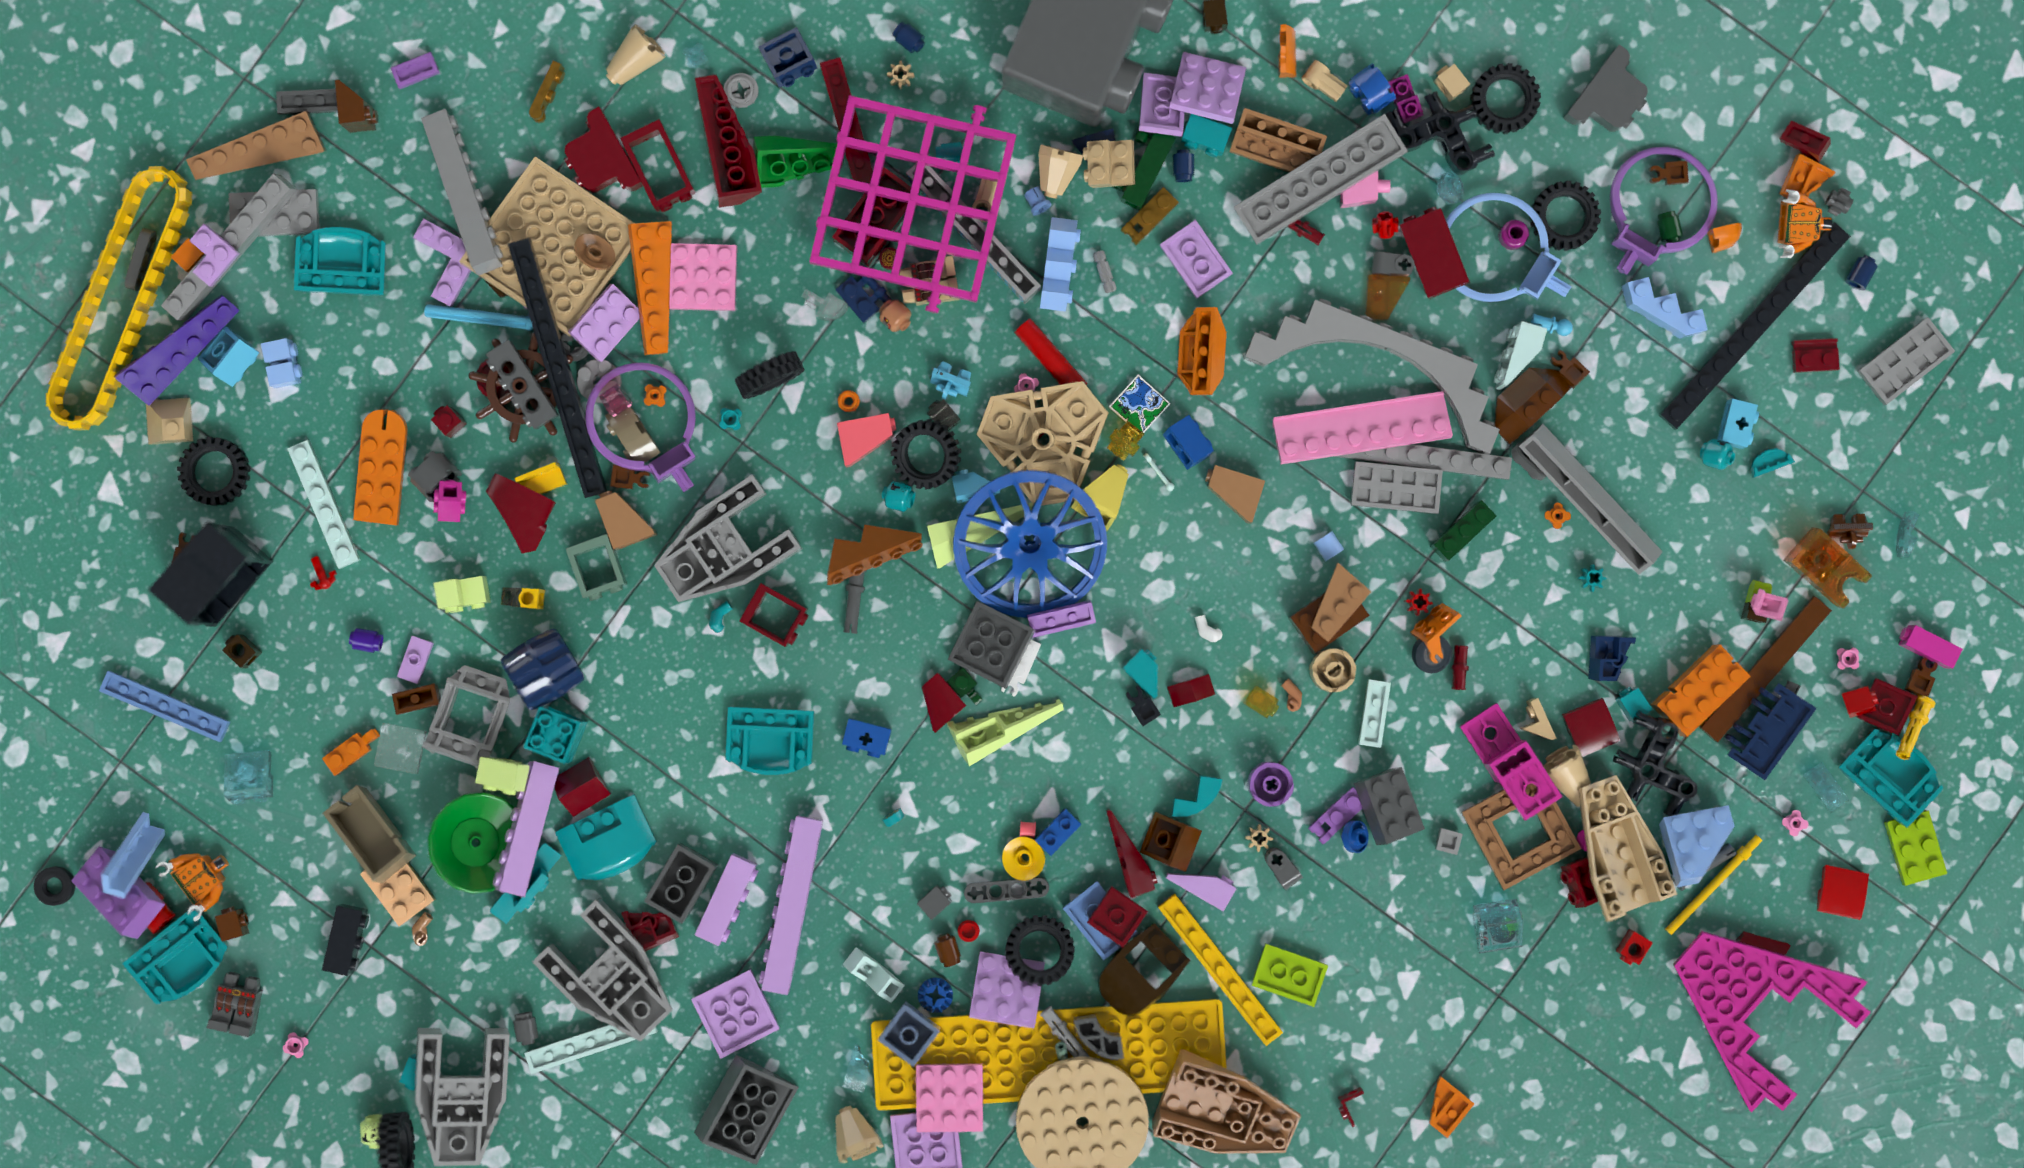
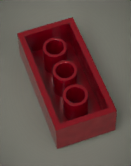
M885 167L883 168L879 183L880 187L906 193L911 192V186ZM867 193L863 194L846 217V221L861 224ZM876 196L869 226L895 232L904 220L908 203ZM837 229L832 239L853 255L858 233ZM867 235L861 262L869 267L888 240Z

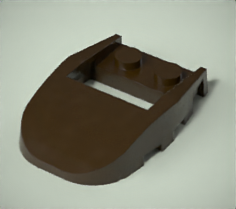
M1154 923L1126 943L1124 948L1121 947L1115 953L1110 962L1101 971L1098 979L1099 991L1102 997L1118 1013L1125 1016H1135L1144 1012L1167 993L1184 968L1190 963V959ZM1140 942L1171 972V975L1157 989L1125 958Z

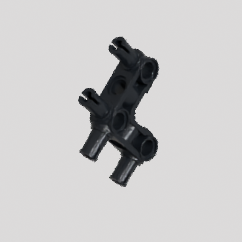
M1435 91L1424 97L1432 112L1429 118L1407 127L1404 126L1398 109L1385 114L1399 138L1406 137L1409 140V146H1405L1408 152L1420 148L1422 144L1431 140L1440 142L1445 151V159L1453 173L1457 175H1463L1476 168L1478 163L1495 156L1494 150L1490 151L1492 149L1491 144H1487L1475 151L1470 150L1462 133L1460 124L1477 117L1476 111H1473L1474 107L1472 104L1456 112L1449 111L1443 107L1438 92ZM1439 120H1446L1449 123V128H1442L1439 125ZM1457 159H1464L1467 167H1459Z
M1638 710L1636 715L1639 718L1634 716L1633 723L1650 731L1636 757L1618 749L1616 751L1618 756L1614 755L1613 762L1629 768L1632 773L1633 780L1627 790L1630 799L1633 798L1634 801H1638L1645 784H1651L1672 795L1663 813L1668 816L1678 815L1684 802L1694 797L1698 790L1696 783L1689 776L1677 769L1671 770L1665 767L1663 763L1669 749H1672L1679 733L1678 728L1667 718H1654ZM1670 726V731L1662 734V729ZM1645 765H1650L1648 772H1641ZM1684 783H1689V787L1682 791L1681 786Z

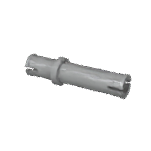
M1051 1006L1040 1013V1016L1043 1017L1052 1029L1051 1033L1053 1035L1056 1034L1060 1041L1066 1044L1067 1050L1073 1057H1090L1066 1027L1067 1023L1059 1018Z

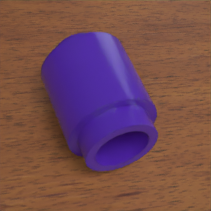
M356 628L355 632L350 633L349 644L352 645L353 650L371 653L375 651L380 652L383 645V635L379 634L378 631Z

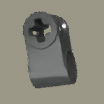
M1380 251L1373 252L1371 274L1380 277H1408L1414 269V260L1409 255ZM1402 262H1406V266L1410 267H1407L1406 271H1403L1402 267L1398 265H1401Z
M1270 848L1265 853L1266 863L1285 891L1303 878L1295 865L1290 862L1285 853L1279 848ZM1273 854H1276L1277 856H1279V857H1278V859H1279V862H1278V863L1272 861V860H1273V857H1272Z

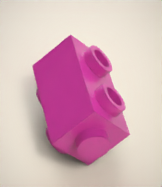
M454 480L439 481V489L434 490L433 513H438V521L460 522V514H465L466 491H462V482Z

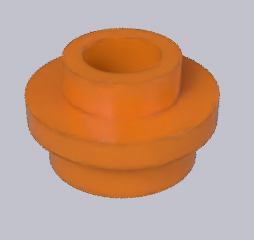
M851 390L842 392L838 397V405L845 412L855 411L860 404L859 396ZM846 398H852L853 403L851 405H846Z

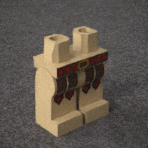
M948 256L945 259L939 285L958 289L953 256ZM936 260L910 264L909 268H904L900 271V275L931 282ZM915 288L902 290L904 303H916V306L929 304L927 299L931 297L932 292ZM941 294L939 297L941 302L959 300L958 298Z

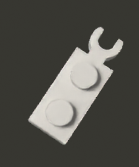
M1033 640L1030 641L1008 685L1014 688L1012 696L1015 697L1018 692L1017 683H1025L1041 646L1040 643Z

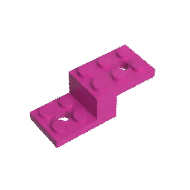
M1497 703L1459 726L1494 782L1500 783L1524 821L1562 798V795L1527 741L1519 738ZM1488 727L1494 728L1496 732L1495 737L1491 740H1488L1484 735V731ZM1528 784L1536 786L1537 791L1535 795L1528 796L1526 794L1525 788Z

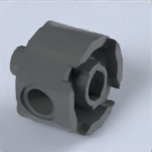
M431 451L424 457V462L410 470L408 476L411 478V483L418 488L429 502H434V490L439 489V481L454 480L459 482L460 480L457 476H462V473L450 462L444 453L436 454L434 451Z

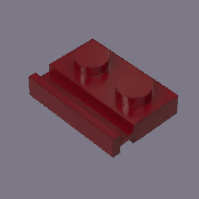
M1838 338L1792 341L1793 373L1840 370L1839 351L1837 348Z

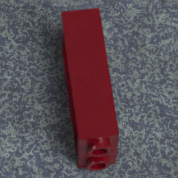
M660 119L620 138L657 212L660 210L661 212H666L673 208V204L679 201L684 203L693 198L692 195L696 194ZM661 134L686 187L657 201L632 148Z

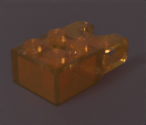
M1812 527L1783 559L1784 562L1832 604L1842 609L1849 604V599L1843 593L1842 588L1845 580L1852 577L1858 582L1867 583L1872 578V575L1820 528ZM1817 555H1820L1818 557L1820 559L1819 562L1815 560Z

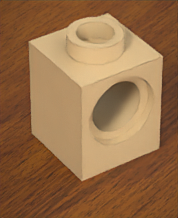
M1455 64L1451 67L1446 65L1436 73L1438 77L1434 81L1449 102L1464 92L1470 85L1469 81Z

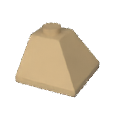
M190 398L154 400L150 406L146 404L149 445L193 442Z

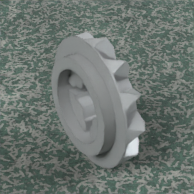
M737 73L727 79L724 91L730 105L736 108H747L755 102L758 96V85L750 75ZM738 83H740L743 89L747 88V91L744 92V99L740 94H734L738 91Z

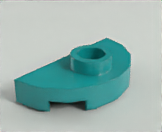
M1777 448L1764 450L1752 462V478L1792 464L1795 461L1789 453L1787 454L1783 450Z

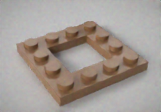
M1528 784L1525 788L1526 794L1528 796L1536 794V786ZM1504 789L1461 812L1502 890L1508 889L1581 849L1556 801L1536 814L1549 840L1514 859L1511 858L1492 821L1516 809Z

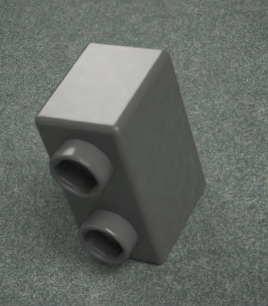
M1031 0L1002 69L1003 90L1091 127H1097L1100 124L1106 108L1122 114L1126 113L1144 70L1142 64L1128 59L1130 51L1141 27L1154 33L1161 31L1173 0Z

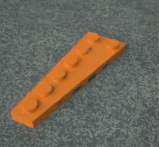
M672 222L629 224L628 230L644 355L668 353Z

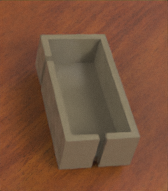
M356 785L342 797L344 801L352 803L350 806L348 803L337 801L323 812V815L374 882L384 883L417 856L406 840L401 839L403 836L365 787Z

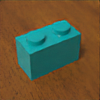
M1191 114L1181 142L1185 143L1184 146L1189 149L1197 150L1199 148L1205 150V154L1209 156H1222L1232 127Z

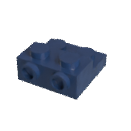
M797 27L758 46L779 88L782 86H792L795 80L802 76L810 77L813 75L814 70L818 68Z

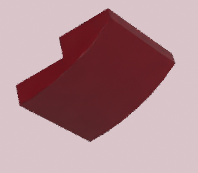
M1603 698L1562 714L1567 731L1572 737L1574 745L1578 746L1582 757L1620 742L1614 721Z

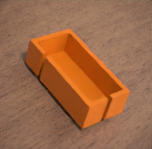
M1720 644L1712 645L1668 687L1670 691H1664L1650 705L1663 718L1669 719L1676 725L1680 736L1688 737L1751 676L1738 662H1731L1734 658Z

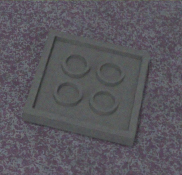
M977 601L948 660L1007 689L1036 630Z

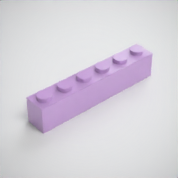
M529 761L528 763L529 771L525 792L517 791L516 798L519 800L517 807H514L511 813V820L513 821L511 829H508L505 835L507 845L505 851L503 850L500 854V871L496 872L493 880V885H496L494 890L525 897L559 770L558 767L535 761Z

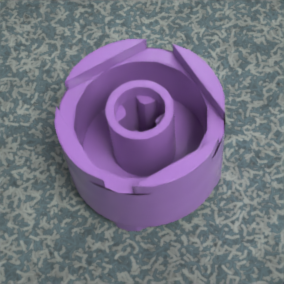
M1263 762L1254 767L1247 781L1248 791L1252 798L1268 807L1279 806L1285 803L1291 797L1294 789L1293 778L1289 770L1275 762ZM1273 778V783L1275 784V787H1270L1267 790L1268 785L1265 783L1267 780L1271 781Z

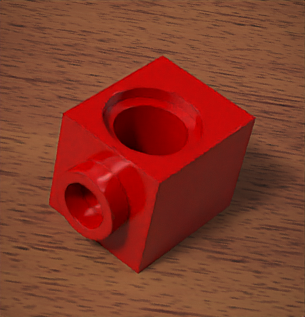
M1868 686L1842 693L1850 718L1876 711L1875 704L1879 702L1875 690L1870 692Z
M1628 929L1616 952L1621 954L1619 959L1631 965L1634 962L1640 965L1653 942ZM1636 943L1637 951L1634 954H1630L1628 951L1629 946Z

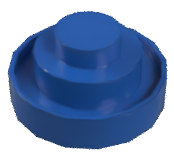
M1349 821L1343 829L1341 838L1348 852L1361 853L1368 844V830L1361 821Z

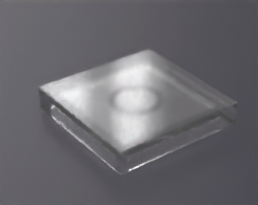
M382 723L374 766L418 774L423 753L422 744L425 742L427 731Z

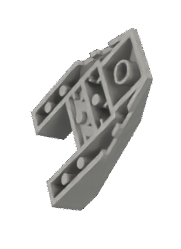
M753 474L699 509L654 565L678 602L745 585L803 549L792 531L788 529L754 553L751 552L730 519L767 495Z
M599 897L580 916L610 948L589 969L582 974L554 944L549 945L532 962L578 1010L596 1017V1019L615 1027L617 1030L641 1042L673 1009L643 947L616 913Z
M485 1028L482 1076H440L441 1029H417L415 1101L434 1166L480 1165L493 1128L498 1121L499 1113L506 1101L510 1039L507 1028Z

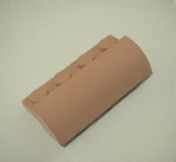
M1244 108L1229 152L1290 173L1322 153L1327 136Z

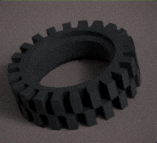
M1502 63L1498 64L1497 67L1492 66L1479 77L1473 86V92L1470 95L1471 104L1479 119L1478 123L1480 125L1484 124L1486 126L1485 129L1488 131L1493 129L1494 133L1497 134L1499 132H1503V134L1517 132L1519 129H1523L1538 112L1537 109L1541 103L1539 102L1541 93H1538L1539 84H1535L1536 78L1534 76L1530 77L1528 75L1530 71L1527 69L1525 71L1521 70L1522 66L1520 65L1514 67L1512 63H1508L1503 66ZM1498 80H1510L1521 87L1525 96V104L1521 113L1511 118H1502L1495 115L1489 109L1486 102V93L1492 83Z
M1560 181L1554 185L1551 184L1536 197L1535 202L1532 204V208L1539 215L1546 228L1549 248L1554 247L1558 251L1564 249V251L1576 249L1589 241L1598 230L1597 226L1601 221V218H1599L1601 209H1598L1599 201H1595L1593 198L1595 194L1593 192L1589 193L1587 191L1588 187H1581V183L1575 182L1573 184L1571 181L1562 183ZM1563 196L1573 198L1579 202L1585 214L1584 224L1580 231L1568 236L1560 235L1553 231L1546 220V210L1549 203L1553 199ZM1532 220L1530 225L1531 228L1534 227L1535 229L1533 233L1535 236H1539L1538 230Z
M791 351L753 366L754 368L746 370V372L737 376L734 381L742 398L749 399L759 394L762 395L766 391L769 392L773 388H778L782 384H786L789 380L803 373L805 369L797 352Z
M932 419L918 420L906 426L896 435V441L891 446L894 447V450L891 451V456H894L892 465L896 464L897 466L895 472L897 474L900 472L902 474L900 479L902 481L908 480L907 484L910 486L916 485L917 489L925 487L926 490L944 484L954 476V472L959 468L957 465L961 462V457H959L961 448H957L959 441L958 439L954 440V432L947 431L948 426H941V422H932ZM928 435L935 438L941 444L944 451V462L939 471L926 474L918 471L911 464L908 457V447L914 437Z
M206 437V439H198L197 443L192 442L189 445L191 448L189 450L185 449L182 452L185 454L184 457L179 458V462H182L181 467L177 466V471L180 472V475L177 477L179 481H182L181 488L186 490V494L192 497L193 500L203 504L217 506L235 501V497L242 495V489L246 490V481H250V476L247 475L248 472H251V469L247 466L249 460L244 457V451L239 449V446L235 443L218 437ZM212 451H219L225 454L230 459L233 467L230 482L226 487L218 491H207L202 488L195 475L199 459Z
M1034 915L1032 918H1025L1012 929L1006 943L1005 956L1009 969L1013 970L1012 973L1015 976L1017 975L1019 980L1022 982L1026 981L1029 985H1051L1052 982L1059 981L1067 973L1074 958L1075 946L1073 947L1074 940L1073 937H1070V931L1064 928L1062 922H1056V919L1053 917L1049 919L1046 915L1042 917ZM1043 931L1051 934L1057 940L1060 947V957L1054 966L1046 970H1035L1023 962L1019 951L1020 943L1029 933Z
M407 1112L383 1114L378 1125L380 1130L377 1131L379 1140H377V1145H379L377 1150L379 1168H414L415 1145H413V1141H415V1136L412 1135L414 1129L411 1127L412 1121Z

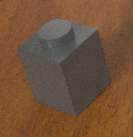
M936 885L917 902V905L932 920L952 902L950 899L952 895L944 886L940 888Z

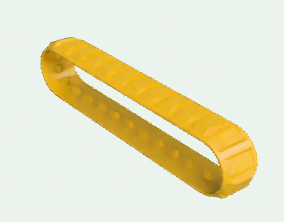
M149 166L148 170L139 171L131 179L132 182L129 188L125 190L121 200L123 201L122 206L117 210L113 220L115 222L112 230H109L105 240L107 242L104 250H101L97 260L99 262L96 270H93L89 281L90 286L82 298L81 309L76 313L73 329L68 333L65 349L63 352L61 351L56 363L58 364L57 369L52 373L48 383L50 386L48 393H46V407L51 411L50 416L59 425L68 426L69 429L89 430L92 425L99 426L108 417L107 413L113 407L117 397L115 395L116 391L122 385L114 376L129 365L132 360V351L134 347H137L141 337L139 333L142 326L145 327L149 317L147 313L150 306L153 307L157 297L155 293L158 286L161 287L165 277L163 273L166 266H169L172 259L171 256L173 255V248L177 246L180 239V230L182 225L185 226L188 219L189 206L192 205V192L186 188L188 182L177 172L169 171L163 166ZM164 178L170 179L168 184L176 189L175 203L94 406L87 413L88 415L85 417L75 416L73 421L69 418L70 413L63 407L64 393L143 195L153 182H163Z

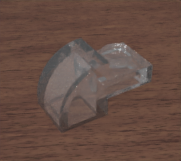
M807 289L802 294V298L805 300L804 304L813 310L818 308L816 317L824 321H833L842 317L849 308L847 303L831 293H828L825 300Z

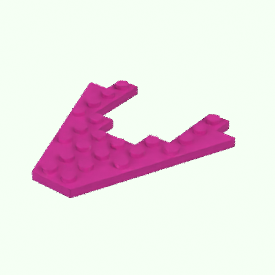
M1701 931L1673 963L1747 1108L1751 1112L1755 1110L1765 1097L1783 1111L1797 1096L1795 1091L1747 1053L1760 1035L1744 1021L1772 989L1790 1003L1805 987L1856 1029L1871 1013L1855 999V996L1867 984V981L1863 978Z

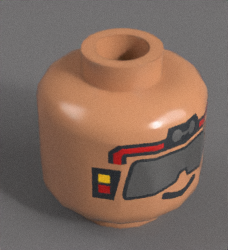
M888 300L879 309L880 321L892 332L904 331L911 324V311L900 300Z

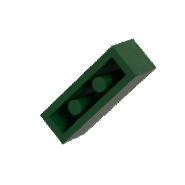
M1482 500L1478 501L1432 543L1430 547L1444 562H1447L1496 518L1497 515Z

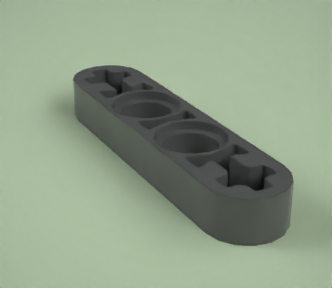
M1035 877L1026 881L1010 879L976 882L966 886L964 896L970 903L1041 898L1047 895L1049 884L1042 877ZM1041 881V884L1046 886V889H1042V893H1038L1034 889L1030 890L1031 895H1026L1027 885L1025 882H1030V886H1036L1037 882ZM1020 883L1023 885L1024 891L1021 895H1014L1012 893L1011 887L1013 884ZM982 886H987L986 895L988 898L983 899V894H978L976 899H972V896L968 895L971 887H976V891H983ZM991 886H1000L1002 894L999 897L991 896L989 892Z

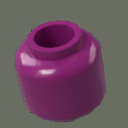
M1511 220L1500 229L1498 234L1499 242L1505 249L1517 250L1528 241L1529 229L1522 221Z

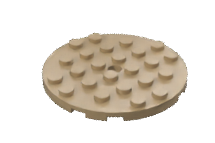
M1072 1057L1047 1066V1069L1037 1076L1035 1075L1025 1087L1016 1112V1129L1020 1146L1035 1168H1128L1140 1154L1148 1133V1110L1139 1086L1130 1078L1128 1073L1117 1065H1112L1094 1057ZM1079 1117H1086L1088 1119V1123L1084 1127L1076 1123Z

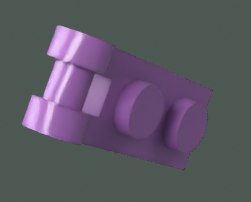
M1351 787L1308 827L1311 833H1315L1319 837L1318 840L1322 845L1363 809L1354 787ZM1324 822L1330 827L1326 832L1321 827Z

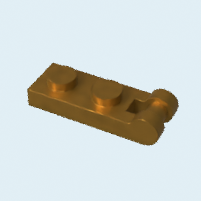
M554 60L529 110V115L537 123L545 121L546 114L544 111L548 103L551 104L556 95L554 90L557 84L562 83L565 76L564 67Z
M1163 187L1125 224L1121 231L1125 235L1128 234L1132 238V242L1138 245L1179 202ZM1136 224L1143 229L1139 233L1133 228Z

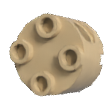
M1326 649L1319 652L1312 659L1309 666L1310 676L1313 683L1319 689L1326 692H1340L1347 689L1353 683L1356 675V664L1347 652L1340 649Z

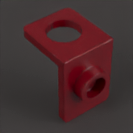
M1361 1087L1338 1097L1341 1107L1338 1108L1343 1120L1348 1119L1352 1128L1356 1126L1345 1102L1364 1094Z

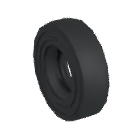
M53 866L45 868L35 878L34 893L38 900L46 905L56 906L64 904L70 900L75 892L76 886L71 881L74 877L70 871L63 867ZM53 877L58 878L62 882V890L56 895L51 894L47 890V882Z

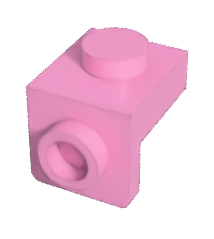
M1760 588L1758 593L1753 595L1751 607H1753L1756 615L1782 621L1788 604L1787 598L1765 593L1764 589Z

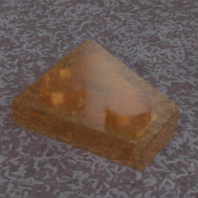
M1368 275L1365 316L1374 320H1388L1406 289L1410 277Z

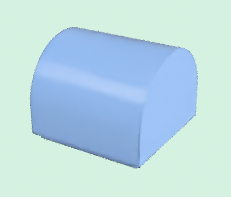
M1333 531L1313 543L1325 561L1344 550Z

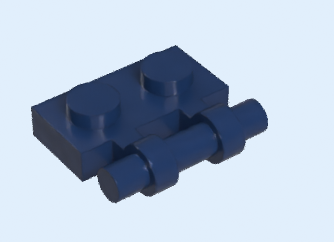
M851 276L836 288L835 291L864 324L879 311L880 308L875 304L879 299L885 303L891 300V298L888 296L884 286L881 287L875 279L861 276V280L857 282ZM867 284L874 291L871 297L863 289Z

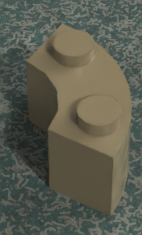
M628 402L605 415L609 422L606 425L613 436L617 435L625 447L623 453L628 460L644 461L646 463L660 454L655 441Z

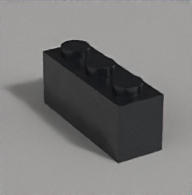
M346 904L336 906L322 971L349 976L354 971L356 972L359 965V959L357 958L358 950L362 949L364 937H362L363 928H366L369 922L368 909Z

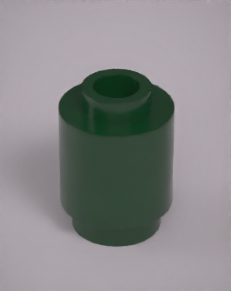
M1675 211L1658 215L1657 225L1661 241L1666 243L1680 242L1679 238L1683 237L1679 216L1676 215Z

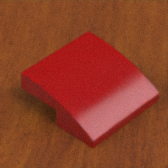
M1825 865L1822 870L1821 888L1818 890L1817 911L1861 920L1866 901L1869 874Z

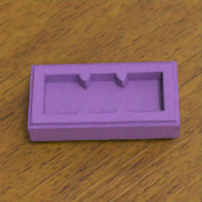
M431 52L391 67L399 89L440 74Z

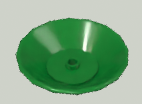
M485 792L464 794L447 803L434 818L428 835L429 859L438 876L457 890L471 894L493 892L496 886L493 885V880L496 872L500 871L501 864L499 863V858L507 845L505 835L512 826L511 813L514 807L504 798ZM475 838L479 842L476 847L472 845V840Z

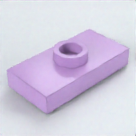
M411 636L397 677L419 684L434 643Z

